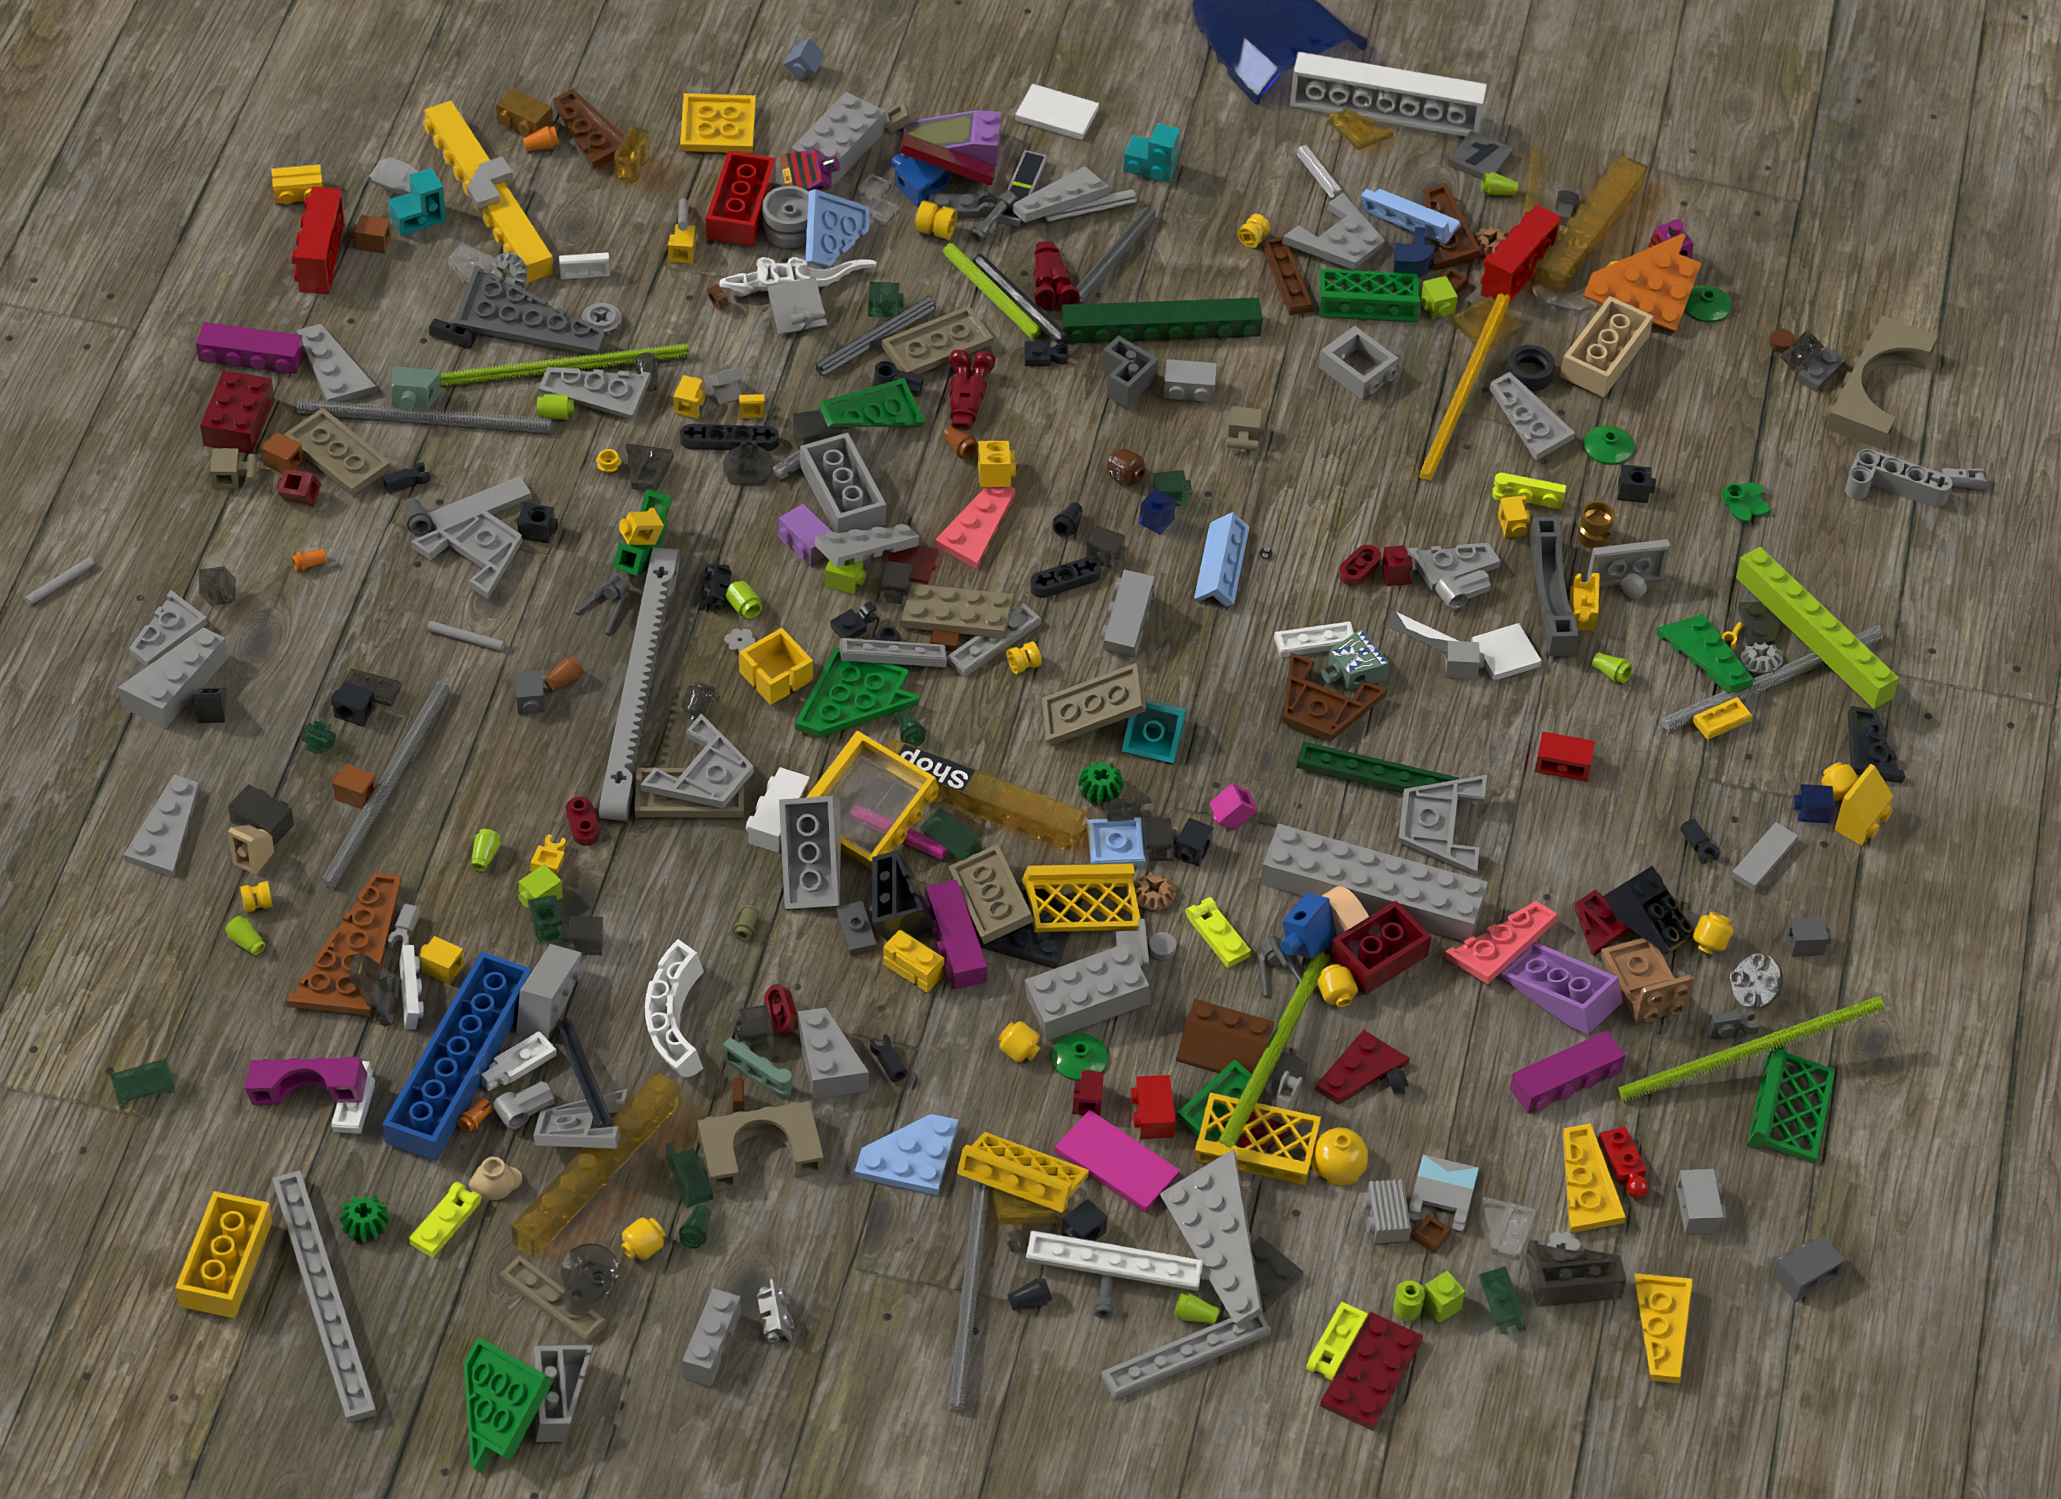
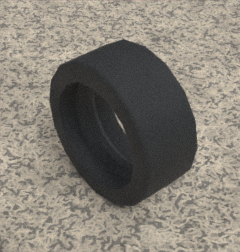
M1523 345L1511 352L1506 372L1513 374L1531 392L1540 391L1548 387L1552 382L1555 371V359L1543 347ZM1524 362H1532L1540 365L1545 371L1539 374H1529L1521 371L1517 365Z

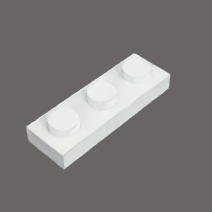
M402 945L399 963L405 1030H416L418 1019L423 1018V1002H418V996H421L422 984L421 979H416V973H419L420 959L419 956L414 955V945Z

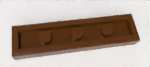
M1283 237L1262 240L1261 247L1288 314L1295 315L1313 312L1314 305L1290 247L1282 243Z

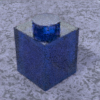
M1154 488L1140 505L1139 524L1161 535L1174 520L1176 499Z
M1800 784L1798 795H1793L1792 809L1797 811L1798 822L1830 823L1834 810L1833 786Z

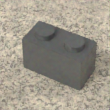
M1822 1235L1814 1241L1813 1239L1807 1240L1792 1254L1787 1252L1782 1255L1777 1261L1774 1277L1796 1302L1840 1276L1845 1259Z

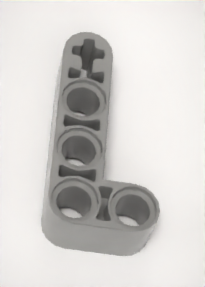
M1863 449L1858 452L1850 469L1845 492L1852 499H1863L1867 496L1872 485L1933 507H1942L1948 502L1953 482L1949 476L1875 450Z

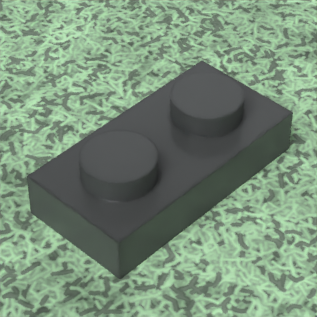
M1825 347L1797 374L1796 380L1817 393L1845 366L1846 358Z

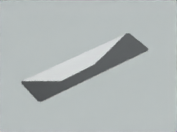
M1397 612L1393 614L1387 623L1388 627L1446 653L1448 641H1458Z

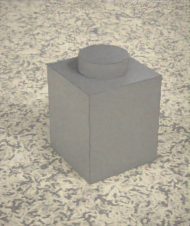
M1448 641L1445 654V678L1477 679L1478 670L1484 667V653L1479 651V642Z

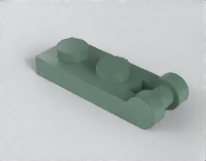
M731 1037L723 1044V1061L777 1097L787 1098L791 1095L792 1075L789 1070L777 1069L768 1059L759 1057L750 1051L747 1045L742 1042L738 1043Z

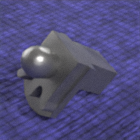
M1562 186L1559 188L1555 209L1557 210L1556 214L1562 216L1560 225L1568 226L1572 214L1577 213L1581 191H1576L1573 188H1563Z

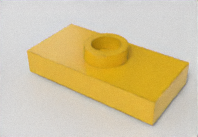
M1736 697L1695 715L1693 723L1705 738L1709 740L1750 722L1752 714L1740 699Z

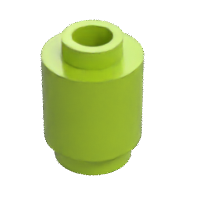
M544 394V397L537 398L538 417L548 418V420L550 418L551 420H569V415H574V399H569V394Z
M737 581L728 587L726 599L740 616L752 619L761 612V599L746 581Z
M1404 1281L1397 1286L1393 1310L1399 1319L1412 1321L1421 1314L1425 1297L1424 1288L1415 1281Z

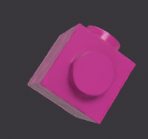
M1233 783L1209 802L1214 812V820L1219 825L1234 830L1258 811L1249 790Z

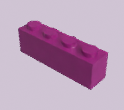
M203 322L196 341L198 361L297 374L304 354L302 335Z
M954 880L925 886L924 901L937 927L930 929V933L932 936L936 935L938 940L936 942L937 953L944 957L945 963L943 967L946 979H951L954 989L986 983L987 965L958 881Z
M1605 1031L1514 1072L1510 1090L1527 1114L1535 1110H1543L1550 1103L1559 1099L1565 1100L1583 1088L1589 1089L1607 1077L1613 1078L1622 1071L1625 1054L1609 1032Z

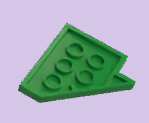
M835 647L795 722V730L816 737H823L917 706L920 703V695L902 690L909 677L908 669L887 663L842 661L840 648Z
M477 1337L464 1362L471 1468L482 1473L493 1451L509 1460L512 1459L554 1379L486 1340Z

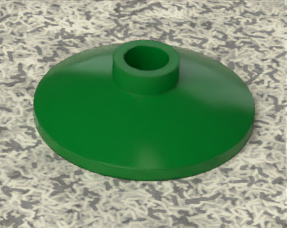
M1698 285L1692 287L1684 311L1693 319L1701 322H1718L1726 318L1730 313L1731 300L1724 291L1717 287Z
M1604 425L1595 427L1586 434L1584 449L1589 457L1599 463L1617 465L1627 461L1632 456L1634 441L1623 429Z
M1073 1033L1062 1037L1055 1044L1052 1051V1063L1057 1072L1065 1078L1074 1081H1081V1070L1103 1072L1108 1061V1053L1104 1044L1096 1037L1085 1033Z

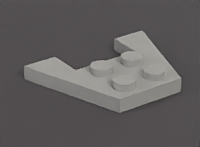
M1344 193L1330 201L1327 206L1328 211L1342 220L1318 238L1298 225L1284 235L1282 241L1285 245L1353 270L1381 250L1385 242L1382 236Z
M483 509L412 540L411 545L414 550L430 561L450 546L481 567L482 570L469 580V587L486 599H489L520 547L522 535Z
M700 714L687 729L686 738L703 746L704 749L678 779L658 768H654L640 784L642 792L724 808L754 773V766Z
M1487 775L1404 789L1398 842L1477 875L1480 847L1453 844L1457 800L1484 803Z
M628 1089L602 1095L609 1113L627 1111L630 1100ZM585 1099L541 1110L533 1136L535 1146L617 1148L620 1131L618 1126L595 1129L596 1123Z

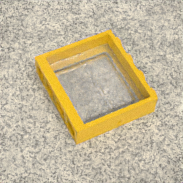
M856 731L806 798L823 796L840 798L841 852L872 870V857L892 852L896 845H900L905 840L908 829L912 824H916L920 820L923 809L937 797L939 787L934 776L861 732Z

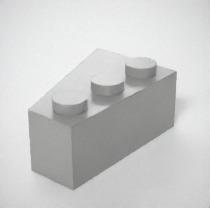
M1124 570L1122 578H1117L1114 593H1117L1115 602L1111 601L1109 604L1107 616L1110 617L1108 625L1103 626L1101 640H1104L1105 650L1135 657L1144 632L1145 620L1148 621L1150 612H1148L1150 602H1154L1156 597L1155 577Z
M553 944L549 945L520 989L516 1035L528 1038L539 1031L548 1041L550 1040L576 981H580L584 965L581 964V952Z
M826 1007L798 1011V1033L812 1099L868 1091L869 1072Z
M593 1345L534 1346L530 1366L554 1379L534 1416L536 1442H566Z

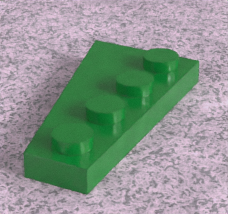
M904 378L823 400L818 405L828 427H921L925 423Z
M1704 614L1657 627V636L1659 638L1670 641L1672 643L1671 647L1678 653L1683 652L1690 658V663L1695 667L1699 666L1706 670V675L1729 694L1753 687L1752 676Z

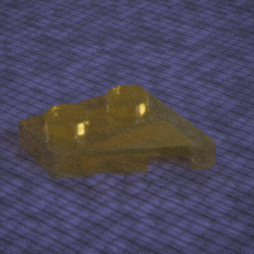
M1350 109L1331 114L1328 123L1357 150L1392 138L1394 133L1392 128L1380 129L1374 126V120L1360 116Z

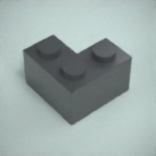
M1117 336L1103 350L1102 371L1109 374L1107 397L1128 408L1157 380L1159 359L1124 338Z

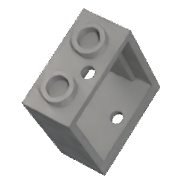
M1356 326L1324 347L1320 352L1319 368L1361 400L1369 394H1374L1387 381H1392L1398 372V357ZM1358 350L1377 364L1378 367L1363 376L1343 360Z

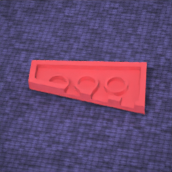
M985 487L935 539V547L978 569L981 558L989 547V542L993 535L995 536L1001 519L1004 518L1015 497V488Z
M1535 901L1508 916L1506 922L1499 925L1495 923L1488 927L1487 932L1475 938L1472 936L1466 939L1464 945L1455 949L1452 947L1446 950L1445 959L1489 984L1558 921V913Z

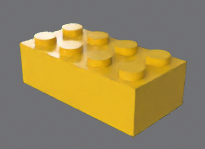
M213 1191L175 1287L179 1307L236 1318L273 1222L270 1203Z

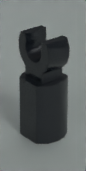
M424 462L415 464L412 469L408 470L406 468L383 476V483L388 494L411 487L414 483L424 484L430 481V473L425 472Z
M1691 819L1682 824L1680 831L1694 851L1698 852V860L1703 865L1707 863V854H1711L1715 860L1719 858V848L1710 843L1709 837L1696 819Z
M884 1034V1045L878 1046L872 1039L870 1040V1051L875 1056H878V1060L890 1081L895 1083L904 1079L908 1072L895 1049L891 1048L890 1037Z

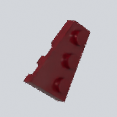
M1363 1029L1319 1080L1315 1091L1339 1105L1365 1090L1367 1085L1377 1079L1381 1081L1386 1078V1073L1392 1071L1393 1067H1400L1401 1069L1407 1066L1410 1058Z

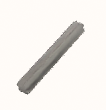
M1133 189L1112 193L1044 216L1047 222L1134 204L1137 201L1136 193Z

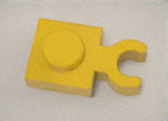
M548 834L545 837L544 847L538 845L530 862V871H535L545 864L557 876L564 861L566 839L562 838L559 843L555 844L551 842L552 835Z

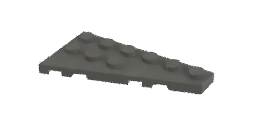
M477 265L474 267L454 320V324L472 327L479 334L583 354H593L594 356L595 354L597 356L600 354L606 338L604 330L581 318L575 319L567 315L565 310L559 307L556 309L548 305L544 299L516 285L511 286L503 282L502 278L495 274L491 276L483 272V268Z

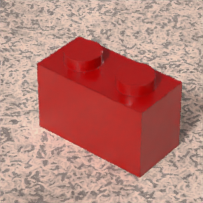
M1542 731L1535 772L1587 782L1595 741Z
M1170 1075L1136 1076L1135 1088H1130L1131 1105H1136L1137 1111H1133V1127L1139 1128L1140 1139L1174 1138L1175 1114Z

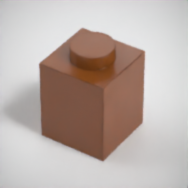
M361 215L358 224H354L352 229V238L355 239L356 249L385 254L391 239L390 219Z
M278 432L266 440L261 448L264 466L281 474L284 473L285 469L296 470L304 461L302 444Z
M345 764L341 772H337L332 780L335 800L363 809L376 787L375 774Z

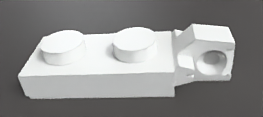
M538 1031L495 1057L494 1062L489 1066V1070L481 1074L482 1085L487 1091H490L500 1086L501 1083L504 1086L512 1083L557 1056V1050Z
M362 1061L367 1072L362 1102L337 1104L331 1124L334 1132L358 1134L362 1132L375 1087V1079L372 1077L373 1069H371L370 1062Z

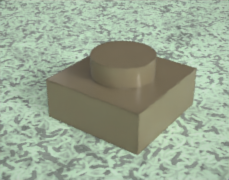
M903 101L886 111L885 122L891 133L904 128L908 123L912 122L908 107Z

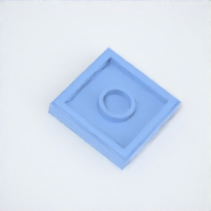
M1141 818L1087 820L1091 865L1133 864L1134 867H1145L1146 859Z

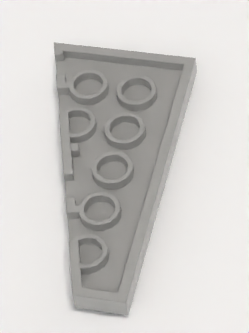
M1232 1149L1166 1189L1160 1195L1198 1260H1203L1202 1268L1234 1323L1239 1328L1263 1314L1259 1285L1255 1275V1261L1251 1251V1238L1245 1202L1242 1197V1184L1238 1173L1237 1154Z

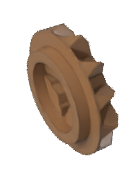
M1491 226L1488 230L1481 228L1479 233L1474 234L1481 255L1484 257L1489 253L1493 254L1498 243L1508 237V233H1502L1501 228L1493 230ZM1492 239L1496 240L1489 245L1488 241H1491Z
M1150 871L1147 876L1140 875L1139 879L1134 882L1137 904L1145 909L1161 910L1171 905L1175 899L1176 886L1172 884L1171 878H1165L1162 873L1160 875H1153ZM1149 887L1159 888V893L1155 891L1149 892Z

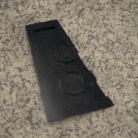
M1851 706L1848 710L1850 762L1855 773L1861 776L1867 767L1872 764L1876 767L1883 780L1903 783L1906 776L1902 769L1899 770L1895 751L1890 750L1886 741L1887 733L1877 710Z

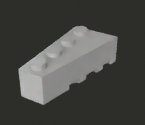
M203 627L119 686L121 707L166 729L193 699L194 693L199 688H202L228 659L225 638Z

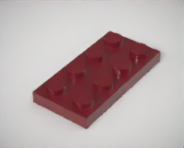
M1370 1311L1322 1397L1320 1407L1374 1431L1419 1349L1424 1335Z

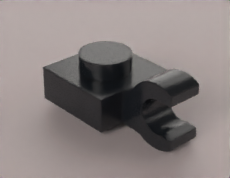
M869 601L857 613L851 608L832 619L830 627L840 638L855 639L867 632L866 624L877 619V615L874 613L877 607Z

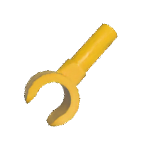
M1740 622L1732 632H1725L1722 635L1725 642H1731V650L1736 648L1737 635L1743 628V624Z

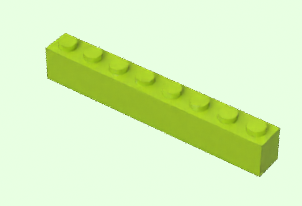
M1758 547L1740 557L1736 578L1873 709L1894 698L1899 677L1766 551Z

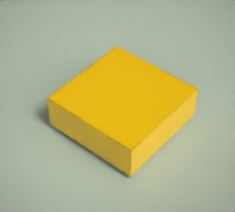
M764 394L739 395L740 419L765 418Z

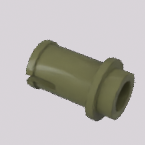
M752 905L743 906L739 921L734 925V935L738 940L748 941L755 934L754 925L759 910Z

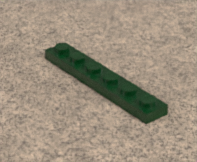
M1305 741L1302 743L1296 766L1299 769L1404 793V789L1459 780V777Z

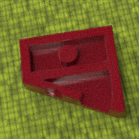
M1596 889L1575 904V912L1590 953L1593 956L1600 953L1601 949L1607 948L1632 931V929L1617 920L1603 895Z

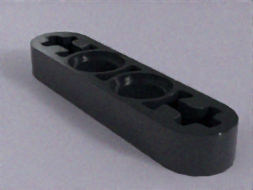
M687 424L680 430V443L684 448L692 450L773 451L779 445V432L771 426ZM715 434L723 436L721 440H713L710 437ZM739 435H746L747 437H749V439L746 441H739L736 439V437Z

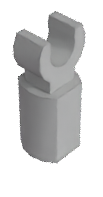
M403 905L395 924L394 932L388 937L390 949L398 941H401L402 945H409V938L413 934L421 913L417 906Z

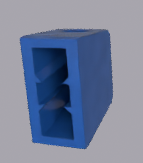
M897 154L892 159L891 165L895 168V185L917 207L920 206L922 201L929 200V194H937L950 185L951 172L912 157L906 159L901 154Z
M1309 892L1301 898L1283 919L1286 938L1280 942V949L1286 955L1295 954L1306 958H1313L1332 946V939L1336 938L1337 934L1329 898Z

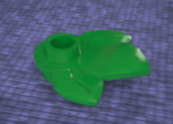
M1750 482L1742 485L1730 483L1722 490V501L1729 505L1730 513L1740 521L1749 522L1751 516H1763L1770 511L1769 506L1759 497L1764 490V487L1759 484Z

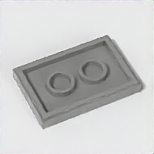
M1668 539L1593 548L1586 582L1590 581L1592 573H1599V587L1620 585L1621 580L1629 573L1639 575L1645 582L1663 580L1670 543Z

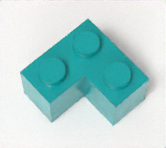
M1157 123L1151 139L1132 135L1124 154L1123 171L1169 183L1178 163L1180 129Z
M432 168L410 174V193L388 200L389 218L400 236L446 222L443 186Z

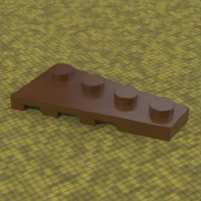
M574 89L554 98V107L592 170L631 149V141Z
M1447 183L1425 189L1426 208L1460 221L1459 228L1446 244L1430 238L1431 245L1435 246L1433 254L1435 271L1480 257V248Z

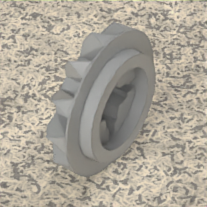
M511 252L502 253L491 263L493 270L490 273L501 277L503 282L520 288L526 283L527 268L522 258L517 254ZM510 268L509 272L512 276L506 277L507 273L504 269Z
M596 303L588 306L583 311L581 319L604 330L609 335L611 330L616 331L618 325L621 324V313L611 304ZM606 318V322H605V321L597 322V319L602 320V319Z
M1766 642L1763 645L1754 643L1753 647L1746 646L1745 651L1741 653V663L1752 672H1771L1782 665V650L1777 649L1776 645L1768 646Z

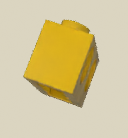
M978 441L980 487H1011V477H1016V462L1014 450L1009 448V441Z

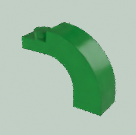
M646 489L640 512H648L649 508H654L664 527L655 545H628L626 541L620 542L613 568L636 576L648 569L653 547L660 548L670 521L667 517L673 496L652 489Z

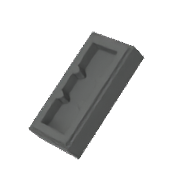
M863 901L836 906V914L849 954L854 955L877 950L876 940Z

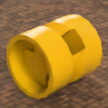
M922 201L915 219V231L927 235L934 232L935 237L949 240L956 226L957 210L946 206L939 209L935 203Z

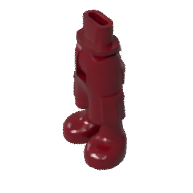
M1051 241L1036 243V250L1034 251L1035 269L1033 273L1037 288L1034 293L1036 305L1045 311H1052L1056 303L1055 291L1057 293V306L1060 311H1062V305L1077 304L1080 300V293L1077 287L1070 285L1069 271L1064 265L1059 248Z
M961 349L950 353L949 363L957 374L952 378L949 389L951 398L950 419L952 420L951 426L953 428L969 430L972 423L976 421V415L979 412L981 401L985 397L988 385L984 378L995 367L996 358L992 353L987 351L976 353L973 364L974 375L969 379L968 376L972 367L969 353Z

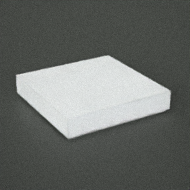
M1519 623L1474 636L1471 639V642H1479V651L1484 653V666L1493 681L1541 667L1542 661Z

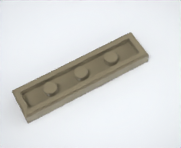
M521 1255L515 1258L500 1273V1279L586 1345L606 1326V1320Z

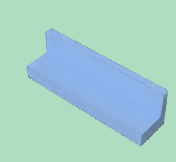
M1366 189L1361 195L1364 212L1414 232L1415 227H1425L1426 237L1443 244L1449 241L1460 226L1459 220L1382 189H1378L1376 192Z
M1234 512L1211 522L1209 525L1194 599L1198 602L1214 596L1225 607L1234 604L1249 532V526Z

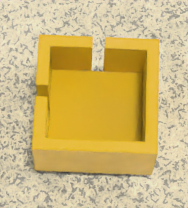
M780 628L739 651V672L753 687L756 686L759 694L772 705L789 695L790 689L796 691L813 681V660L783 628Z

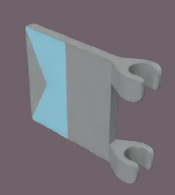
M1423 1155L1409 1207V1219L1419 1220L1422 1204L1456 1212L1452 1229L1463 1232L1478 1167Z

